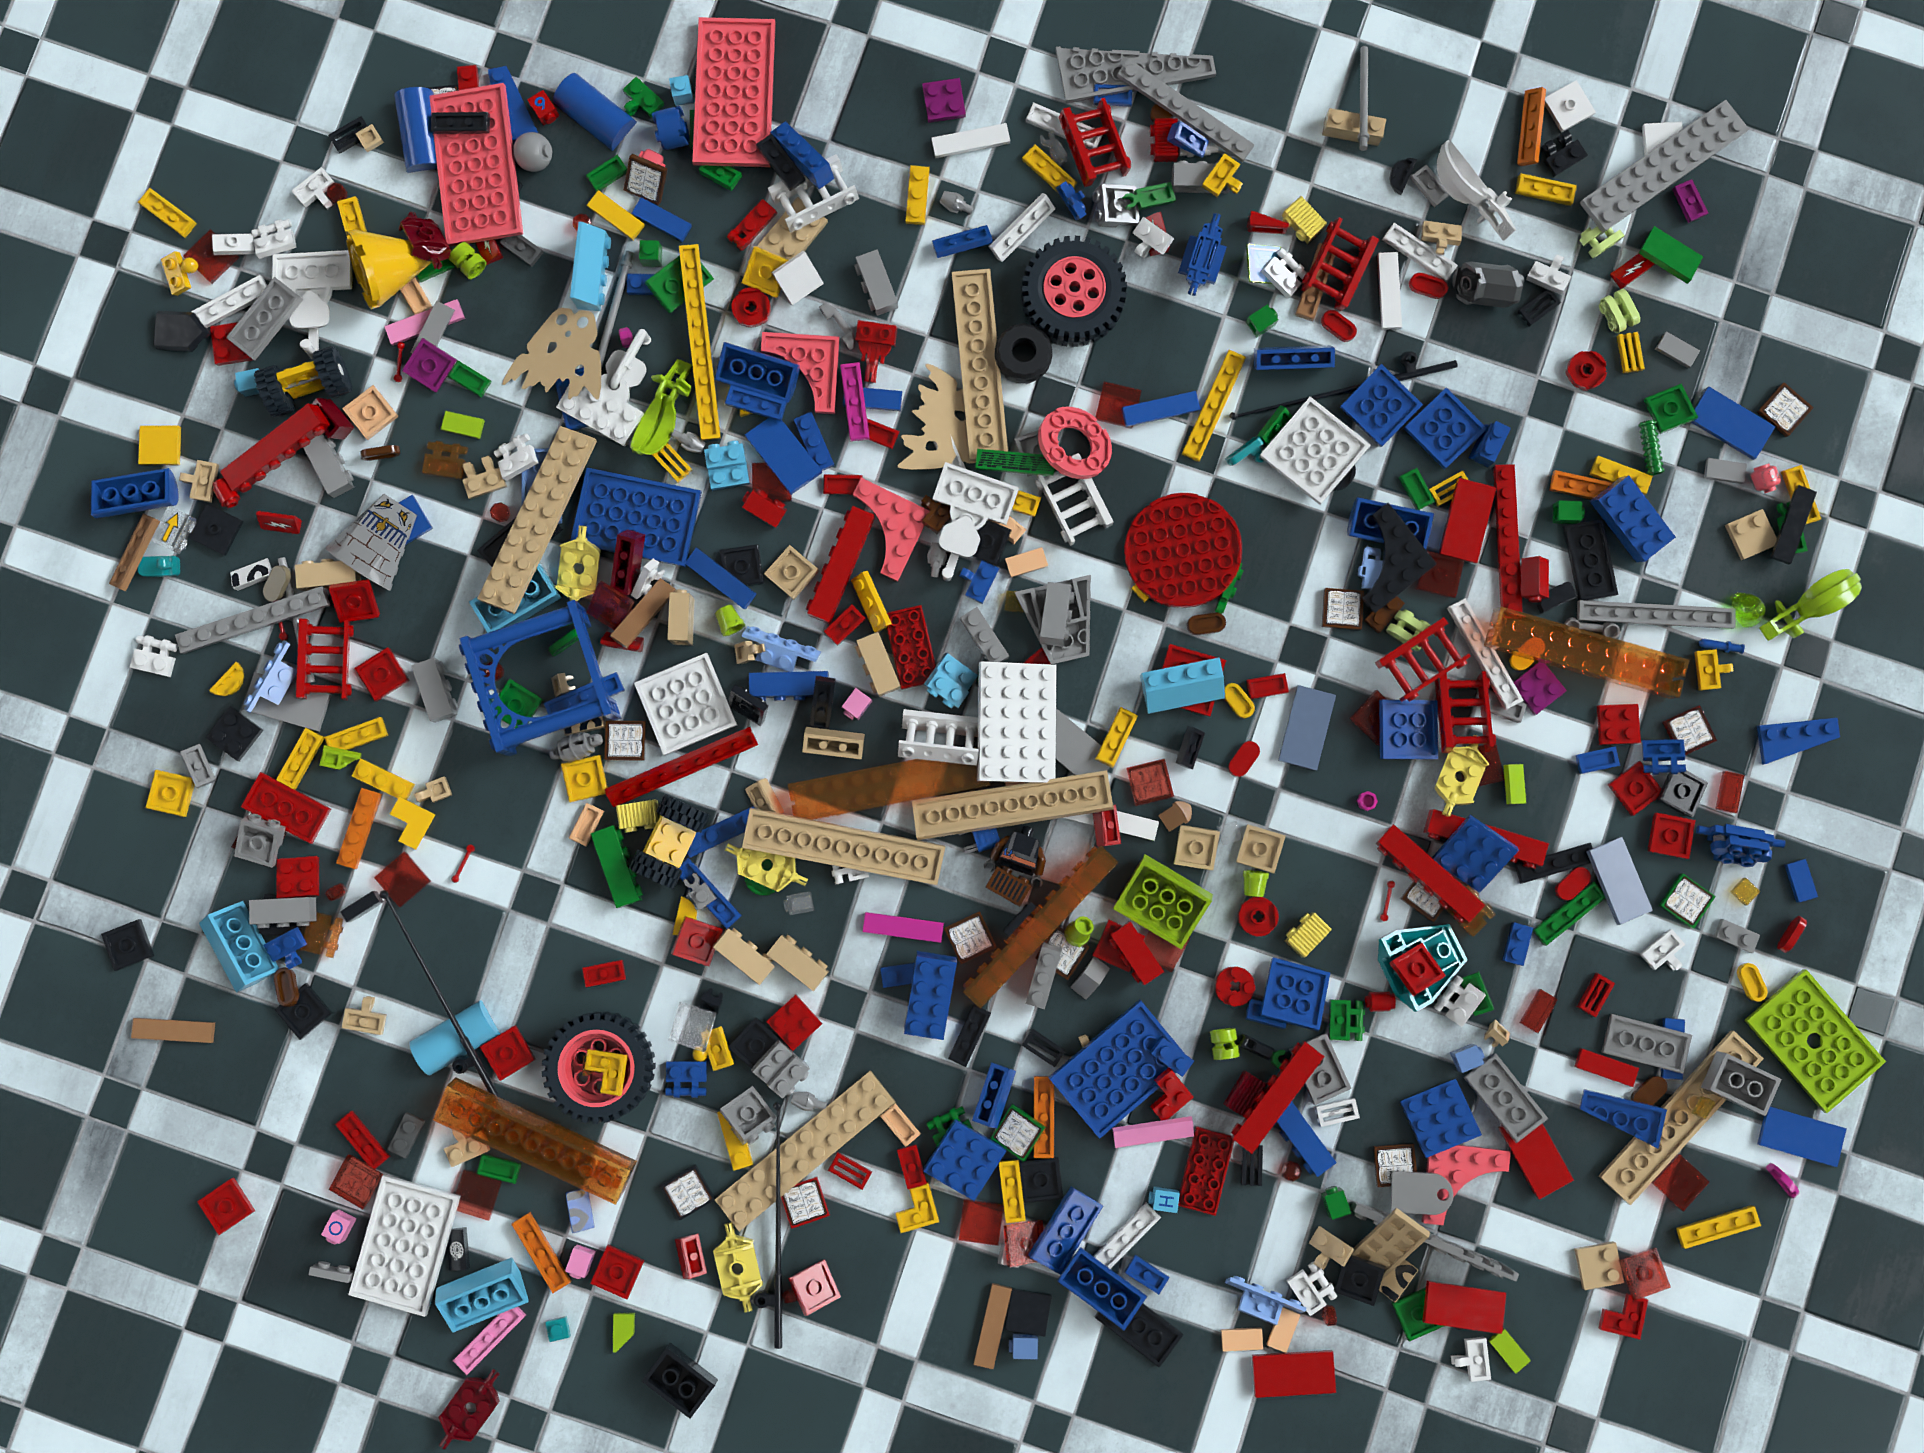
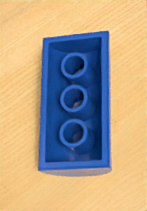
M571 73L564 78L554 93V105L612 151L637 123L635 119L577 73Z
M424 87L404 88L394 94L407 173L437 169L434 135L431 132L430 95H434V92Z
M724 342L714 380L784 400L788 403L796 388L800 365Z
M170 468L91 481V515L96 519L176 506L179 499L177 482Z
M1357 497L1351 509L1347 535L1384 543L1379 527L1371 515L1386 503ZM1390 504L1422 546L1427 549L1434 513Z
M1081 1247L1057 1280L1122 1330L1126 1329L1147 1298V1295Z

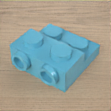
M730 441L727 443L728 446L720 447L719 444H711L708 446V449H704L711 490L750 484L743 443L739 444V441Z
M945 652L923 685L928 688L927 692L932 696L943 698L942 703L952 709L953 706L959 708L969 693L968 689L978 675Z

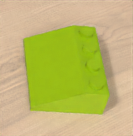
M1144 854L1113 909L1182 949L1212 902L1213 894Z

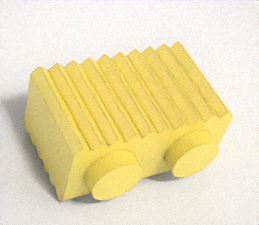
M1300 196L1282 214L1283 222L1289 223V228L1292 227L1296 231L1297 238L1300 241H1305L1307 244L1323 231L1327 225V222L1311 207L1303 196Z
M658 800L617 805L619 829H625V833L637 831L636 827L643 826L645 830L654 829L660 817V814L656 812L659 806Z
M1306 913L1300 919L1301 924L1297 928H1291L1286 934L1288 938L1285 942L1302 958H1305L1332 930L1316 913Z

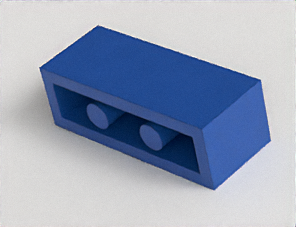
M991 1063L972 1121L991 1128H998L1016 1070Z

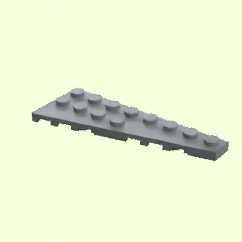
M1061 46L1056 47L1066 104L1094 99L1095 96L1113 95L1128 92V90H1132V92L1137 91L1131 86H1124L1113 89L1098 88V91L1094 92V84L1128 85L1117 77V73L1128 58L1165 84L1173 85L1215 77L1216 70L1213 56L1194 54L1183 56L1176 55L1177 53L1166 55L1158 54V52L1150 54L1128 50L1100 51L1095 48L1084 50L1079 49V47H1073V49L1061 48Z
M1354 1201L1350 1208L1355 1212L1354 1216L1363 1220L1367 1218L1372 1219L1375 1225H1379L1388 1216ZM1430 1233L1429 1238L1424 1241L1430 1244L1429 1247L1441 1254L1446 1255L1448 1252V1255L1453 1256L1454 1259L1463 1263L1467 1260L1473 1267L1483 1271L1485 1269L1502 1279L1506 1277L1513 1281L1518 1279L1519 1273L1502 1262Z

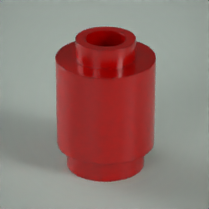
M224 478L218 479L212 484L214 487L213 491L222 507L232 508L238 504L240 496L237 491L231 490Z
M1389 991L1369 992L1368 996H1365V1006L1369 1008L1370 1012L1390 1011L1396 1007L1395 994Z

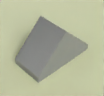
M1093 957L1070 988L1084 999H1087L1101 984L1110 968L1098 958Z

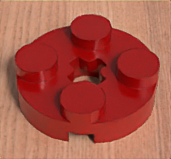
M745 288L734 297L732 312L740 325L758 327L768 321L771 305L768 297L759 289ZM750 303L757 306L753 312L746 310Z
M1581 351L1570 359L1565 373L1575 387L1588 391L1589 389L1596 388L1605 380L1607 365L1605 359L1595 351ZM1583 366L1591 368L1589 370L1590 375L1583 372Z
M1264 897L1249 898L1241 904L1238 911L1240 926L1246 933L1252 936L1268 935L1276 927L1279 919L1276 906ZM1256 911H1259L1260 914H1263V918L1260 919V922H1257L1256 919H1253V915L1256 914Z
M1237 966L1223 969L1215 980L1217 997L1223 1003L1234 1007L1246 1004L1252 998L1256 989L1252 975L1246 969ZM1232 981L1235 983L1239 982L1238 991L1230 990L1232 986L1230 983Z

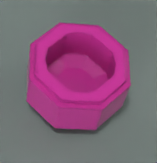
M629 328L619 329L622 346L627 348L633 341V335Z
M1370 791L1359 794L1357 799L1359 808L1365 811L1374 809L1378 802L1376 795Z

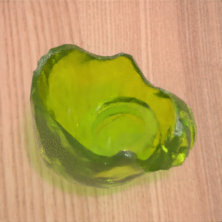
M1736 593V597L1732 599V606L1736 608V619L1743 627H1753L1760 623L1766 612V607L1762 600L1750 593Z

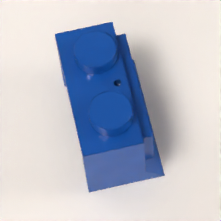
M1497 421L1484 425L1487 429L1478 437L1469 456V459L1486 467L1491 466L1495 462L1511 429Z

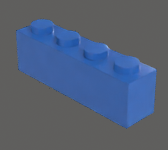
M786 121L770 132L800 172L818 189H821L834 179L829 162Z
M1331 345L1254 348V368L1256 370L1335 367V347Z
M829 672L749 673V692L754 697H759L766 701V698H774V701H786V698L794 697V701H804L805 697H813L816 676L829 677Z
M1291 1101L1274 1125L1277 1124L1280 1127L1281 1131L1279 1134L1286 1142L1288 1140L1293 1145L1291 1150L1296 1157H1302L1305 1162L1303 1166L1310 1175L1313 1173L1319 1177L1337 1162Z

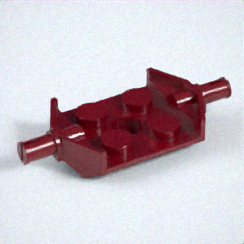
M409 212L408 217L400 222L399 231L404 230L413 247L411 255L430 261L435 269H440L442 267L440 261L449 259L451 249L439 226L432 219H421L417 217L415 212Z
M492 1369L489 1376L485 1379L467 1377L444 1411L439 1415L438 1418L445 1431V1437L439 1443L440 1447L444 1444L442 1449L445 1450L454 1439L471 1442L500 1402L498 1393L493 1387V1382L500 1375L498 1371L496 1372V1370ZM468 1402L475 1404V1412L467 1411L466 1404Z

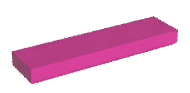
M860 362L841 364L850 442L869 440Z
M865 912L863 932L941 943L944 923Z

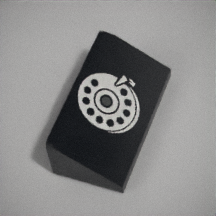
M467 1227L451 1229L447 1243L449 1271L468 1270L470 1268Z

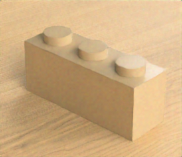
M1329 108L1325 117L1322 136L1359 142L1360 114ZM1368 115L1369 141L1367 144L1379 145L1383 138L1386 119Z
M322 559L320 563L302 561V564L295 565L296 588L302 591H308L321 586L328 589L332 584L361 580V574L342 561Z
M879 632L857 640L858 646L855 649L859 658L862 656L866 664L862 666L866 676L871 675L873 682L870 683L873 693H878L879 697L900 689L901 686Z
M806 727L802 752L862 759L865 734Z
M727 928L712 947L760 985L775 967L771 964L773 959L765 953L760 955L756 951L758 947L751 941L747 943L741 939L743 935L735 928L732 930Z
M781 935L767 955L808 988L815 991L829 973L826 969L828 966L820 959L815 961L811 957L812 953L805 947L800 949L796 946L797 941L790 935L786 937Z

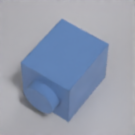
M1469 1044L1450 1052L1458 1072L1464 1073L1484 1064V1053L1475 1044Z
M1013 1334V1340H1009V1352H1012L1013 1359H1037V1335Z

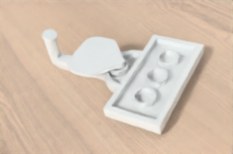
M348 250L273 255L272 279L276 277L303 299L290 316V323L297 329L309 328L308 339L302 340L300 347L304 349L312 360L314 359L313 352L319 350V328L326 326L329 322L330 308L327 303L332 296L333 290L352 289V263Z
M640 329L626 352L617 350L611 354L606 363L607 374L601 375V390L598 400L592 396L586 387L582 388L578 396H573L569 400L568 386L556 408L625 447L644 415V412L628 404L630 398L629 388L638 386L646 374L645 364L635 358L642 344L648 345L651 342L648 333L644 329Z
M945 462L932 499L951 506L950 516L952 522L943 527L939 538L941 548L951 552L946 568L942 570L944 581L951 580L959 555L971 557L976 553L980 542L977 530L982 528L988 519L1007 525L1019 487Z

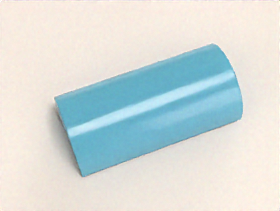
M482 1000L454 1015L474 1050L500 1035ZM450 1019L410 1041V1049L417 1064L429 1076L453 1063L457 1057L467 1055Z

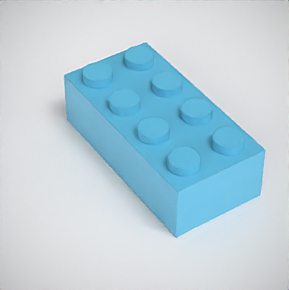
M539 563L515 614L483 603L477 599L478 596L469 601L485 630L489 633L524 621L562 597L543 566Z

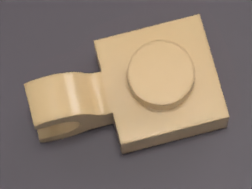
M744 641L734 645L737 664L755 660L754 654L765 652L764 644L756 645L752 644V641Z
M446 777L426 783V790L414 794L417 802H422L431 798L432 802H437L452 796Z

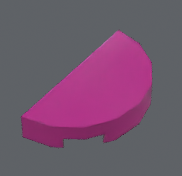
M1773 1163L1766 1166L1767 1171L1790 1198H1795L1799 1195L1797 1186L1779 1167Z

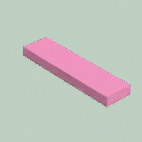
M457 299L444 304L455 310L448 325L465 319ZM432 309L384 326L391 345L394 346L399 342H405L418 337Z
M1192 1116L1112 1128L1115 1148L1194 1137Z
M519 1307L498 1314L453 1362L468 1375L526 1314Z

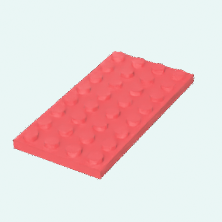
M699 17L693 165L770 167L769 163L756 148V144L769 136L772 131L775 19Z
M499 83L430 95L431 116L432 113L488 112L490 114L489 133L433 134L445 238L449 247L457 246L462 242L469 244L523 235L505 84Z

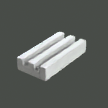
M1355 1098L1315 1106L1320 1127L1360 1118ZM1352 1104L1351 1107H1346L1324 1113L1321 1112V1110ZM1350 1111L1354 1112V1114L1347 1115L1325 1121L1323 1120V1117H1328Z

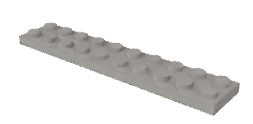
M1725 100L1585 197L1580 204L1601 232L1604 233L1745 134L1749 128L1728 101Z

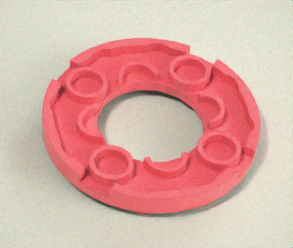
M1060 407L1048 414L1040 424L1038 443L1045 459L1060 474L1075 479H1089L1097 476L1108 465L1112 455V444L1106 429L1103 430L1096 422L1098 419L1079 408ZM1074 428L1081 431L1090 442L1091 452L1089 457L1081 460L1073 459L1071 456L1068 457L1065 450L1058 445L1057 437L1060 430Z

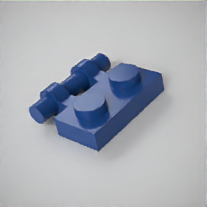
M1684 739L1642 740L1643 761H1651L1652 765L1643 766L1644 773L1659 775V773L1678 774V772H1686V764H1677V761L1685 760ZM1658 761H1670V765H1659Z
M707 1061L666 1062V1082H674V1088H666V1096H673L674 1098H680V1096H691L692 1098L706 1096L707 1090L706 1088H699V1082L707 1081ZM681 1082H692V1088H681Z

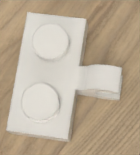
M321 167L295 187L292 192L305 207L318 198L326 209H329L333 204L324 193L336 183Z
M1145 217L1141 219L1133 231L1134 235L1143 240L1134 252L1143 258L1148 255L1151 247L1164 255L1174 240L1172 236Z
M1556 255L1550 267L1536 261L1526 280L1562 295L1572 276L1558 271L1564 257Z
M652 559L643 567L631 596L638 599L643 594L646 595L652 588V585H650L651 581L662 579L665 571H657L658 561Z
M1669 929L1640 955L1653 970H1656L1666 961L1673 971H1677L1683 965L1674 954L1685 943L1672 929Z
M1486 1338L1464 1339L1466 1355H1452V1365L1455 1364V1367L1467 1366L1468 1377L1471 1382L1491 1380Z

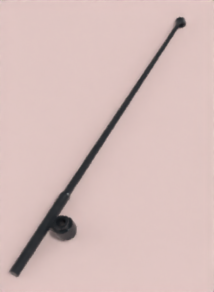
M1406 351L1401 356V363L1405 366V372L1393 376L1399 381L1457 368L1458 364L1454 360L1416 369L1418 361L1416 353ZM1361 384L1310 397L1316 400L1355 391ZM1309 397L1241 414H1235L1234 412H1231L1229 417L1233 420H1236L1237 417L1279 408L1280 405L1285 407L1289 405L1306 402Z
M382 890L379 895L380 898L386 899L468 1056H459L452 1063L454 1072L462 1074L468 1068L474 1066L493 1102L500 1100L501 1097L471 1042L464 1034L388 898L389 893Z
M775 1102L773 1107L777 1110L774 1293H768L765 1290L763 1292L762 1290L758 1291L754 1297V1304L758 1308L774 1305V1348L781 1349L780 1109L782 1106L780 1103Z

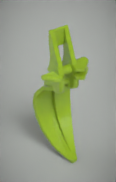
M677 359L665 376L661 374L651 376V379L660 383L656 391L655 398L648 406L633 434L630 443L633 453L641 456L644 454L652 455L659 452L671 438L676 422L675 401L679 394L688 397L691 391V385L685 380L693 366L692 364ZM674 374L680 375L676 382L671 381ZM668 388L672 389L670 395L666 394Z
M1850 569L1832 572L1814 583L1802 595L1800 600L1791 607L1785 609L1781 601L1776 600L1775 606L1778 615L1760 626L1759 629L1767 641L1784 631L1792 638H1796L1804 633L1799 625L1807 618L1832 614L1851 603L1862 589L1861 578ZM1797 610L1800 617L1794 620L1790 613ZM1783 618L1787 625L1779 629L1775 622Z

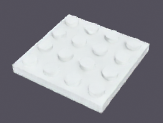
M1309 397L1260 454V457L1321 505L1371 444L1312 397Z
M704 653L634 683L664 756L737 726L708 653Z

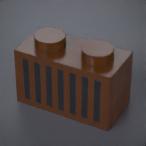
M1001 866V868L996 867L985 888L1020 907L1031 888V885L1028 884L1029 880L1021 875L1018 878L1011 875L1012 870L1005 866Z

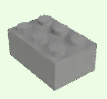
M1716 1051L1701 1088L1753 1113L1766 1116L1782 1079L1727 1053Z

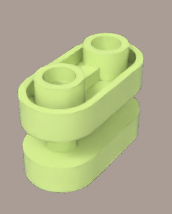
M1598 226L1594 229L1589 227L1580 234L1582 238L1579 241L1583 246L1591 245L1592 249L1588 253L1592 258H1595L1620 241L1625 236L1622 231L1614 232L1611 227L1604 232L1608 238L1599 243L1596 238L1603 233Z
M1625 289L1616 291L1614 298L1608 295L1600 300L1599 309L1606 316L1608 327L1611 331L1620 333L1626 330L1627 325L1632 327L1640 323L1639 312Z
M1404 609L1403 611L1399 610L1394 617L1398 621L1397 625L1390 623L1386 632L1404 644L1431 625L1424 620H1417L1413 617L1414 614ZM1404 627L1409 628L1410 630H1412L1413 632H1415L1414 635L1410 634L1409 632H1407V631L1404 630L1403 628H1404ZM1415 645L1411 649L1420 651L1421 647Z

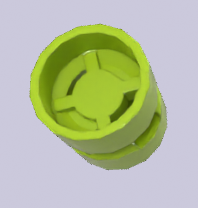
M467 242L457 245L449 256V260L457 268H460V271L468 279H474L480 275L487 264Z
M1236 1028L1210 1031L1211 1042L1215 1044L1212 1048L1214 1060L1239 1057L1238 1045L1235 1044L1237 1040Z

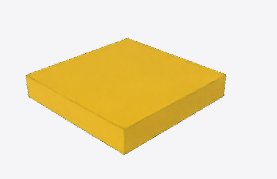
M754 246L741 283L757 288L761 292L777 298L781 287L771 272L786 263L788 259Z
M140 426L138 464L180 465V426Z
M601 755L561 764L570 803L605 795L604 789L608 787Z
M155 770L145 808L186 817L195 785L193 779L187 776Z

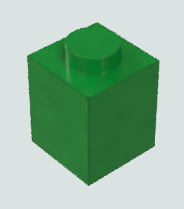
M640 240L639 260L643 267H662V246L659 241Z
M1267 304L1250 315L1246 324L1257 338L1276 325L1278 314Z
M1557 501L1553 504V524H1576L1584 518L1585 509L1582 507V501Z
M1331 1186L1325 1189L1326 1192L1321 1193L1328 1217L1332 1220L1351 1214L1342 1188Z

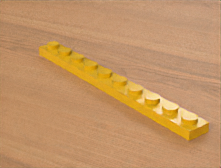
M699 245L679 246L701 440L721 439Z

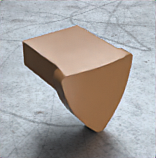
M1176 801L1172 804V807L1158 815L1169 832L1182 823L1186 824L1190 821L1192 816L1190 804Z

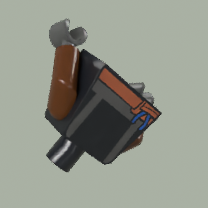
M1023 826L1021 833L1015 831L1011 836H1005L999 840L989 856L990 860L984 863V869L987 863H992L993 869L991 872L996 869L995 862L998 861L997 864L1032 876L1030 879L1031 886H1033L1035 879H1039L1038 887H1041L1042 879L1040 877L1044 872L1046 858L1043 848L1039 846L1040 841L1032 837L1034 829L1029 826Z

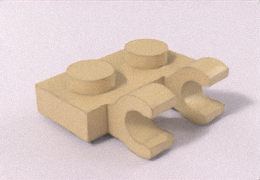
M489 456L481 458L486 472L476 475L475 468L471 462L463 464L468 477L463 479V483L469 499L507 487L505 480L502 479L500 469H495L492 458Z

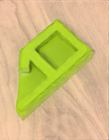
M324 745L319 766L340 770L349 763L360 759L361 753Z
M635 1313L613 1314V1353H616L634 1335Z

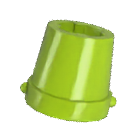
M726 605L715 612L723 636L735 634L745 627L743 619L740 618L732 605Z
M1243 870L1244 895L1263 897L1269 873Z
M1081 916L1069 923L1064 931V936L1068 943L1076 947L1085 945L1093 931V922L1089 918Z

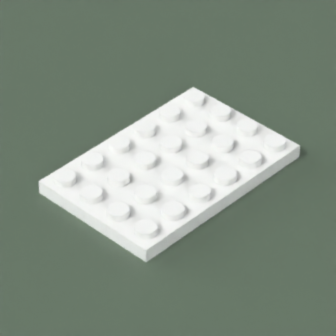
M979 662V752L977 781L1047 783L1050 779H1055L1056 665Z
M383 1175L348 1295L420 1316H427L461 1196Z

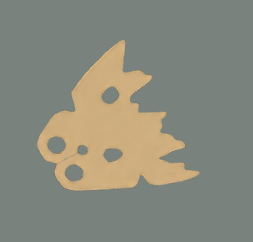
M559 308L554 311L528 342L527 349L529 354H521L516 358L506 373L502 384L505 385L510 379L515 381L522 373L528 370L522 389L541 382L545 386V392H548L559 378L562 382L568 378L570 380L569 400L573 396H578L583 387H586L592 396L598 400L601 390V360L599 351L590 347V344L597 337L594 314L585 310H580L574 314L569 308ZM565 314L567 316L566 323L558 325L556 323L557 317ZM581 317L588 319V324L584 328L577 326V321ZM567 331H571V335L569 337L565 336V333ZM550 342H556V349L551 353H547ZM579 365L584 366V374L582 376L575 374V369Z
M926 364V368L931 372L929 378L936 384L938 391L926 388L923 385L918 386L921 392V399L925 405L920 406L919 410H913L912 412L926 424L922 428L925 434L922 436L901 435L904 445L912 449L913 453L899 463L898 468L911 470L943 468L945 462L952 464L956 454L951 437L961 460L966 463H976V461L969 460L966 420L960 421L955 416V411L965 412L963 389L956 391L957 382L952 376L931 364ZM929 441L936 442L937 450H926V443Z

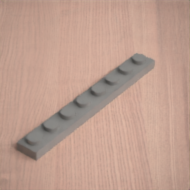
M1129 58L1117 73V77L1242 163L1253 149L1254 144Z
M321 586L175 634L180 653L185 654L328 607L330 603L325 587Z
M1579 600L1577 601V620L1733 629L1736 626V608Z

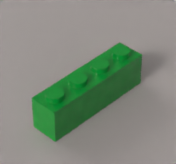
M612 825L591 833L616 908H622L642 901L643 891L640 884H636L634 878L637 877L636 872L629 869L630 863L628 858H630L628 848L623 846L622 840L624 836L621 829H617V826Z

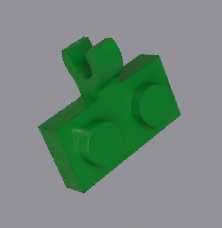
M637 77L623 88L624 94L632 100L624 106L625 112L631 117L641 108L652 118V113L664 106V101Z

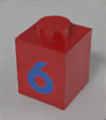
M544 90L527 99L543 126L553 123L559 117L556 108Z

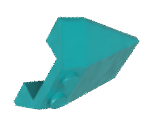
M1450 924L1396 930L1379 939L1377 960L1395 996L1414 1012L1430 1005L1467 961ZM1423 943L1446 976L1413 997L1389 963Z

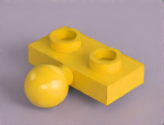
M176 251L163 257L161 262L171 294L178 296L191 289L187 273L197 271V261L193 258L182 260L181 253Z
M722 1026L701 1033L706 1048L698 1046L693 1050L692 1056L695 1061L703 1062L709 1056L713 1071L734 1064Z

